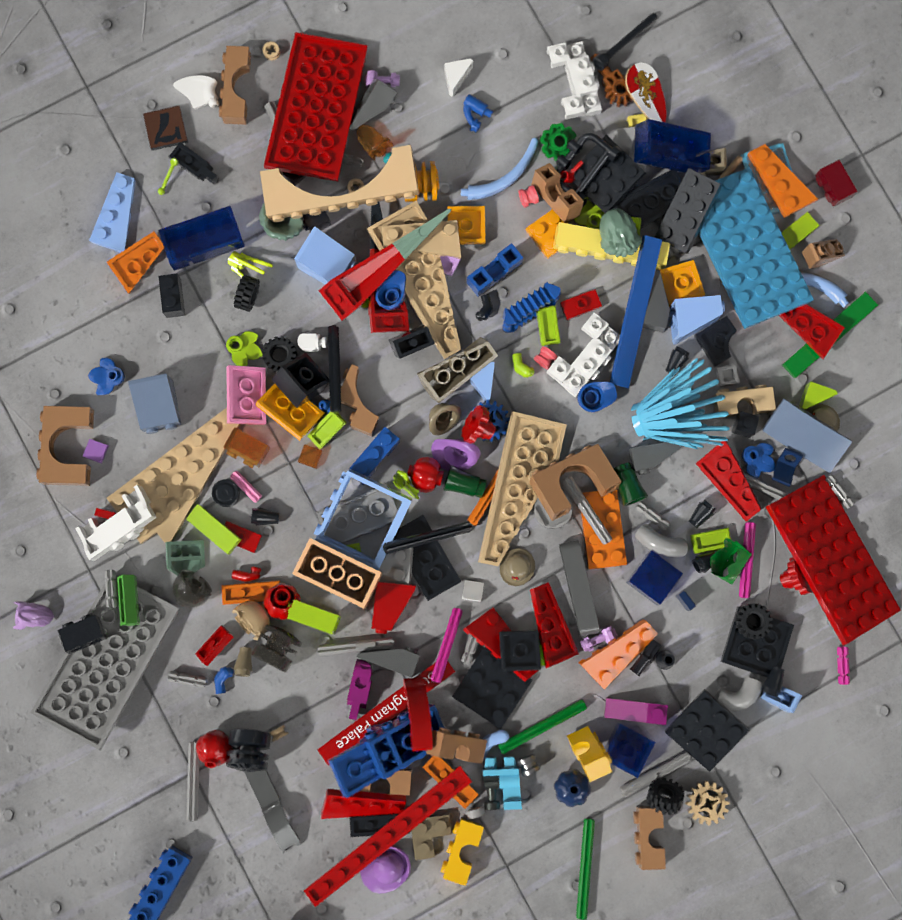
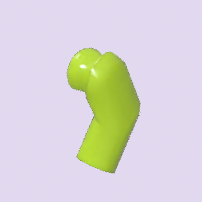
M516 353L512 355L515 372L525 378L532 377L534 375V368L523 363L522 354Z

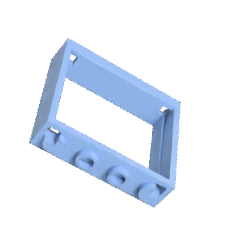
M349 468L347 473L343 471L338 481L341 483L339 490L334 489L330 500L333 502L331 507L326 506L322 517L325 518L322 525L318 524L315 529L314 535H317L315 541L373 569L379 570L386 555L383 544L393 541L411 504L412 498ZM351 477L402 501L375 559L324 535Z

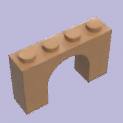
M43 406V411L40 413L42 430L39 431L41 449L38 450L40 467L37 468L36 472L37 480L43 485L90 486L91 467L87 464L61 463L55 456L54 443L56 438L65 430L93 429L94 410L90 407Z
M599 444L594 446L588 445L577 454L571 453L565 457V460L561 462L555 461L544 470L538 469L532 473L529 483L551 521L568 514L572 507L559 483L560 477L567 472L577 471L587 475L601 497L619 488L621 480Z

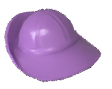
M436 439L431 446L433 458L440 463L442 469L449 471L451 465L462 471L474 466L481 456L480 450L473 443L469 444L463 439Z
M391 846L360 871L363 884L370 891L378 894L394 891L410 875V860L408 855L400 848Z

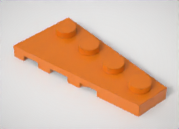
M766 144L747 154L784 218L818 200Z

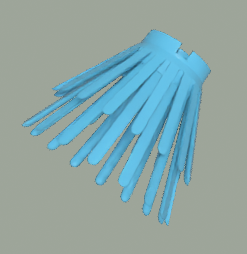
M696 358L680 372V367L675 370L673 369L641 402L633 404L631 411L636 410L637 415L631 416L632 423L639 437L645 435L642 440L651 438L694 449L704 447L699 443L723 446L720 442L706 440H728L726 437L683 433L686 431H728L730 429L728 426H707L699 421L726 417L729 415L727 411L704 414V409L695 410V408L724 400V395L685 405L699 399L701 395L698 393L719 383V380L715 379L693 390L690 388L696 380L712 370V367H708L690 378V373L704 363V359L695 364L698 360Z

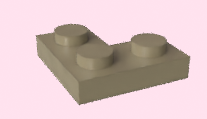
M449 814L429 816L411 830L415 860L435 858L432 837L452 835Z

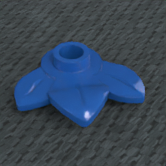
M101 358L100 367L92 369L88 374L89 379L98 384L96 394L100 396L111 393L114 387L121 384L125 379L123 370L116 367L114 361L109 358Z
M759 443L757 446H748L743 450L742 460L747 464V473L750 476L758 479L761 471L767 473L774 471L775 462L770 457L774 448L770 444Z

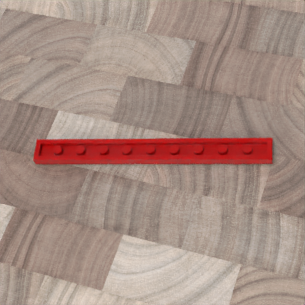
M461 765L304 889V893L315 907L318 906L472 783L471 778Z

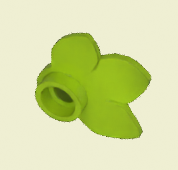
M588 200L581 209L580 216L574 218V221L579 225L600 230V221L605 213L596 204ZM595 220L597 225H593L591 221Z
M247 331L240 336H231L227 340L226 348L232 354V361L235 365L247 366L248 360H256L262 357L261 349L255 344L258 334ZM235 342L239 343L238 348H233Z
M398 470L393 476L394 485L400 490L404 489L413 498L419 499L417 495L419 490L409 485L411 481L407 473Z

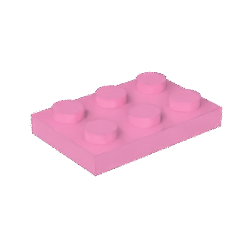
M228 365L226 367L227 424L265 425L266 413L256 406V402L266 393V368Z

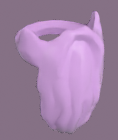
M24 601L14 602V604L18 605L14 629L22 630L26 626L44 627L50 624L54 618L53 612L44 605Z

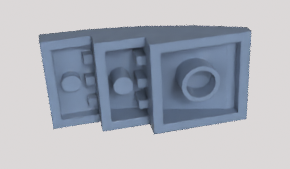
M784 398L762 429V431L789 449L803 454L805 459L829 473L852 443L851 439L835 431L831 426L818 420L811 413Z

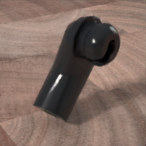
M490 294L481 296L483 307L480 311L476 312V319L478 321L487 320L493 312Z

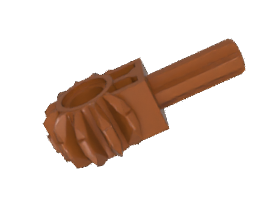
M599 53L594 54L590 58V61H592L593 58L596 57ZM609 66L602 71L598 70L604 78L602 86L605 88V92H607L606 99H611L610 104L616 102L618 108L621 103L626 107L628 102H633L626 88L624 74L622 75L618 69L612 71ZM617 89H622L625 92L619 93L617 92Z

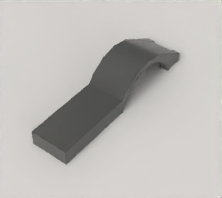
M267 770L244 772L261 806L266 823L282 852H287L286 848L297 844V846L302 844L286 817L280 797Z

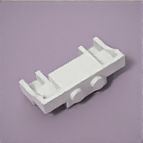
M583 42L568 45L560 43L548 46L547 55L551 59V68L565 65L573 95L562 98L561 104L566 112L565 119L601 114L602 108L597 94L600 88L597 78H594L593 72H595L593 62L586 55Z
M596 313L591 315L581 329L593 339L572 365L559 356L546 372L574 397L578 395L582 386L586 385L590 379L594 381L600 373L599 367L602 364L606 366L612 358L610 356L611 352L619 343L620 335L610 328L609 324Z
M136 485L134 486L135 491L131 494H123L122 498L128 508L122 509L101 525H99L97 519L90 518L87 525L75 528L82 540L89 560L96 561L110 550H120L127 541L137 538L140 535L139 533L144 530L145 525L157 518L149 505L151 501L142 486Z

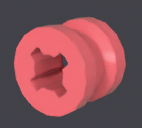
M533 185L529 186L526 190H518L524 208L528 207L531 203H539V198Z
M542 346L540 354L536 355L534 360L541 367L548 370L552 361H555L558 357L549 348Z

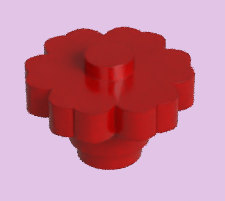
M482 405L476 406L474 411H471L465 420L461 437L469 444L475 443L477 437L489 440L495 433L496 426L489 421L490 412L487 411L486 407Z
M791 557L789 559L790 562L787 563L788 570L780 574L782 586L790 589L795 588V590H799L801 595L812 593L813 591L794 557Z

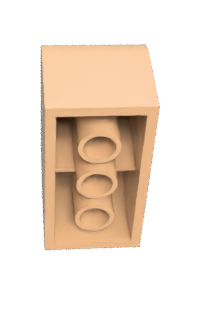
M311 538L292 573L363 609H366L382 576V572Z

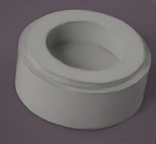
M484 806L465 811L467 819H474L486 813Z

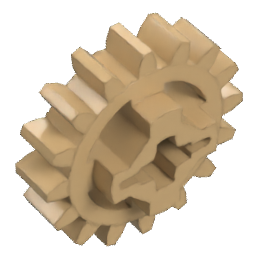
M704 781V786L698 782L697 789L690 788L693 792L692 795H686L690 798V801L685 802L686 805L691 807L687 812L694 813L692 819L696 820L699 818L698 823L700 824L706 821L708 826L711 825L712 820L718 824L717 818L724 819L725 817L722 813L729 812L725 805H729L730 802L724 799L728 794L721 793L723 791L721 786L716 789L717 784L712 782L711 786H709L708 781ZM706 790H712L716 795L710 796ZM699 795L698 801L695 803V799ZM706 799L711 801L709 803L710 807H706L704 805L706 803ZM720 803L719 809L716 811L717 805ZM706 811L709 816H702L698 812Z

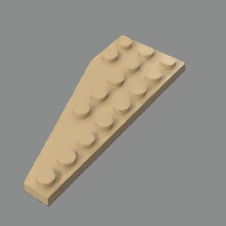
M414 201L368 227L367 231L380 251L385 248L383 247L382 226L426 223L428 219L418 202ZM413 251L396 270L405 273L406 296L422 324L428 326L434 344L445 360L459 352L461 347L455 327L441 256Z
M511 411L478 562L493 566H499L510 547L512 539L517 535L520 530L519 527L523 520L527 518L538 498L529 483L532 473L538 469L544 470L551 463L559 461L567 424Z

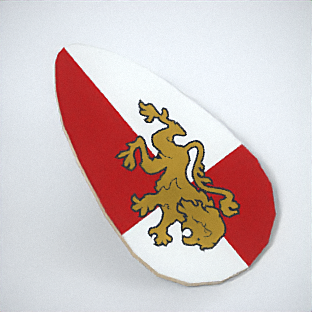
M640 62L632 65L625 77L627 91L638 108L651 122L658 126L664 125L667 115L666 103L657 73L647 63Z

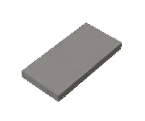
M372 489L340 502L327 527L325 536L343 544L392 524L398 511L394 498L377 489ZM325 509L316 512L321 525L325 519L322 517Z

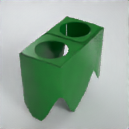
M725 538V547L719 549L710 558L711 573L732 585L752 554L737 541L734 542L729 538ZM737 552L738 556L736 562H734L733 556ZM728 568V575L723 576L724 570Z

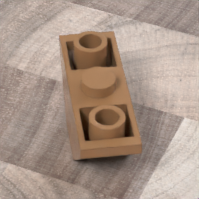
M837 239L811 243L802 251L809 269L818 268L845 256L843 246Z

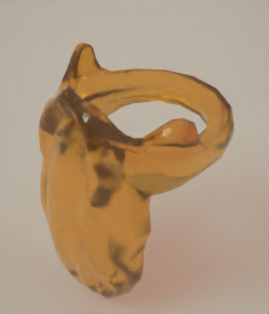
M369 125L359 126L357 130L358 141L374 161H376L375 157L385 155L388 147L394 146L388 136L384 138L374 127Z

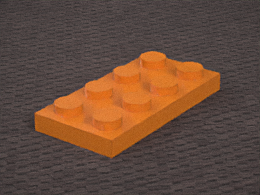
M617 490L601 497L598 491L583 492L588 503L612 537L609 543L602 544L581 512L588 570L627 565Z

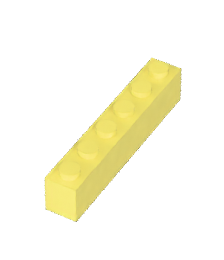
M559 222L556 226L553 249H558L557 251L560 253L574 252L577 256L581 257L590 255L594 256L597 260L612 259L614 263L619 264L628 262L636 267L640 246L633 255H627L626 257L609 255L601 248L600 242L602 239L599 229ZM662 241L656 266L657 270L663 269L667 265L670 246L668 242Z

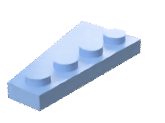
M116 172L89 239L91 243L119 253L127 249L126 243L129 235V221L131 220V205L133 204L136 182L134 178Z

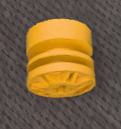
M422 161L421 170H417L415 164L419 193L423 194L424 201H428L427 193L431 192L432 201H437L439 176L435 161H430V170H426L425 161ZM415 195V198L405 199V202L418 201V195Z

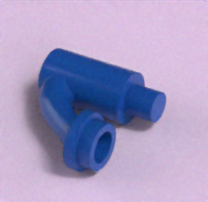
M471 94L466 97L463 103L464 115L471 126V132H477L482 124L479 119L474 120L471 110L480 116L486 115L489 118L494 112L488 108V104Z

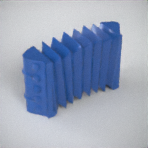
M546 282L543 288L539 287L538 291L534 290L533 295L528 293L527 299L522 297L521 302H516V306L511 305L510 309L505 308L503 313V331L505 333L515 332L518 326L522 327L523 323L527 324L528 319L531 321L533 316L537 318L536 311L539 308L554 306L559 300L561 289L555 286V284Z

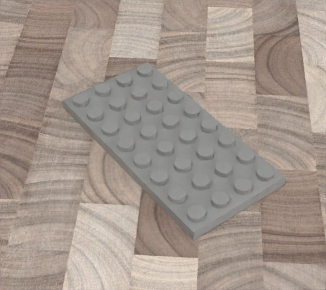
M118 581L116 597L118 607L113 609L107 608L106 600L108 598L106 597L104 584L87 613L100 618L107 639L72 654L65 652L30 712L98 750L103 748L180 610L176 606L137 587L140 625L121 626Z

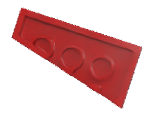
M807 304L778 315L822 359L825 358L845 328Z
M721 441L720 443L723 446H715L695 464L747 522L762 508L728 442Z
M549 582L530 589L545 668L552 667L578 655V650Z
M492 607L466 626L463 631L467 634L470 633L476 638V642L488 648L494 657L500 658L499 632L511 631V629L494 607ZM539 670L512 672L525 682Z
M327 789L321 811V819L400 814L406 804V795L358 791L345 798L341 790Z

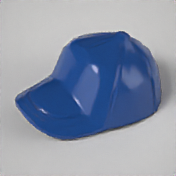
M395 270L377 289L375 298L379 306L387 310H394L403 303L406 295L405 273Z
M608 381L588 383L580 389L577 397L578 403L588 412L600 411L616 401V387L612 382Z

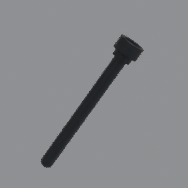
M651 13L606 53L598 54L594 57L592 62L595 68L600 71L605 69L609 64L610 58L655 21L657 14Z

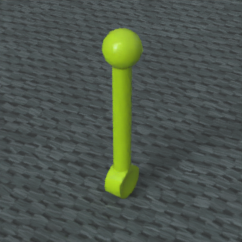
M175 158L170 160L171 166L162 187L158 189V194L160 195L165 194V187L174 167L178 165V160Z

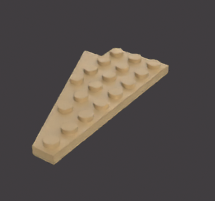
M227 408L106 498L118 513L122 509L128 508L122 495L131 494L135 491L134 486L136 485L143 487L151 501L149 505L157 518L145 525L144 530L139 533L140 535L137 537V540L140 544L146 542L156 533L164 543L171 542L176 537L240 424H227Z

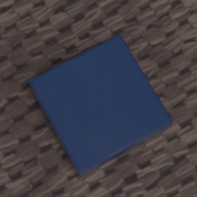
M685 591L675 595L687 611H691L696 607V604Z

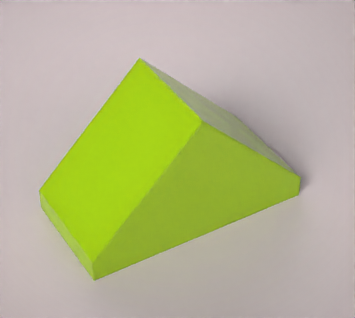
M810 381L805 385L799 407L806 410L834 397L838 393L834 389Z

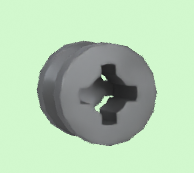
M535 754L517 761L518 766L522 768V776L530 775L541 769L535 762Z

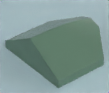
M204 540L165 542L167 569L176 576L188 577L205 567Z

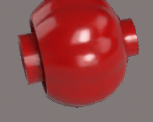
M425 456L419 458L414 465L409 466L407 475L410 476L411 483L415 489L423 493H429L435 490L436 485L441 486L444 471L440 470L441 465L436 459Z
M279 583L267 590L264 607L271 617L286 620L289 615L288 609L291 608L293 601L301 602V597L294 586Z
M212 730L203 734L196 743V753L199 760L209 768H215L226 763V760L231 758L227 755V752L233 750V747L228 744L229 737L220 730Z

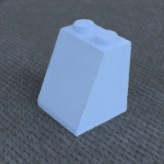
M316 227L312 229L294 258L299 270L325 285L357 263L355 262V254Z
M721 295L681 298L673 301L669 307V316L672 317L670 325L673 345L714 324L721 317L723 312H725V303L721 301Z

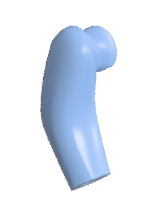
M501 729L482 738L487 740L483 759L487 757L493 746L504 743L509 739L507 731Z

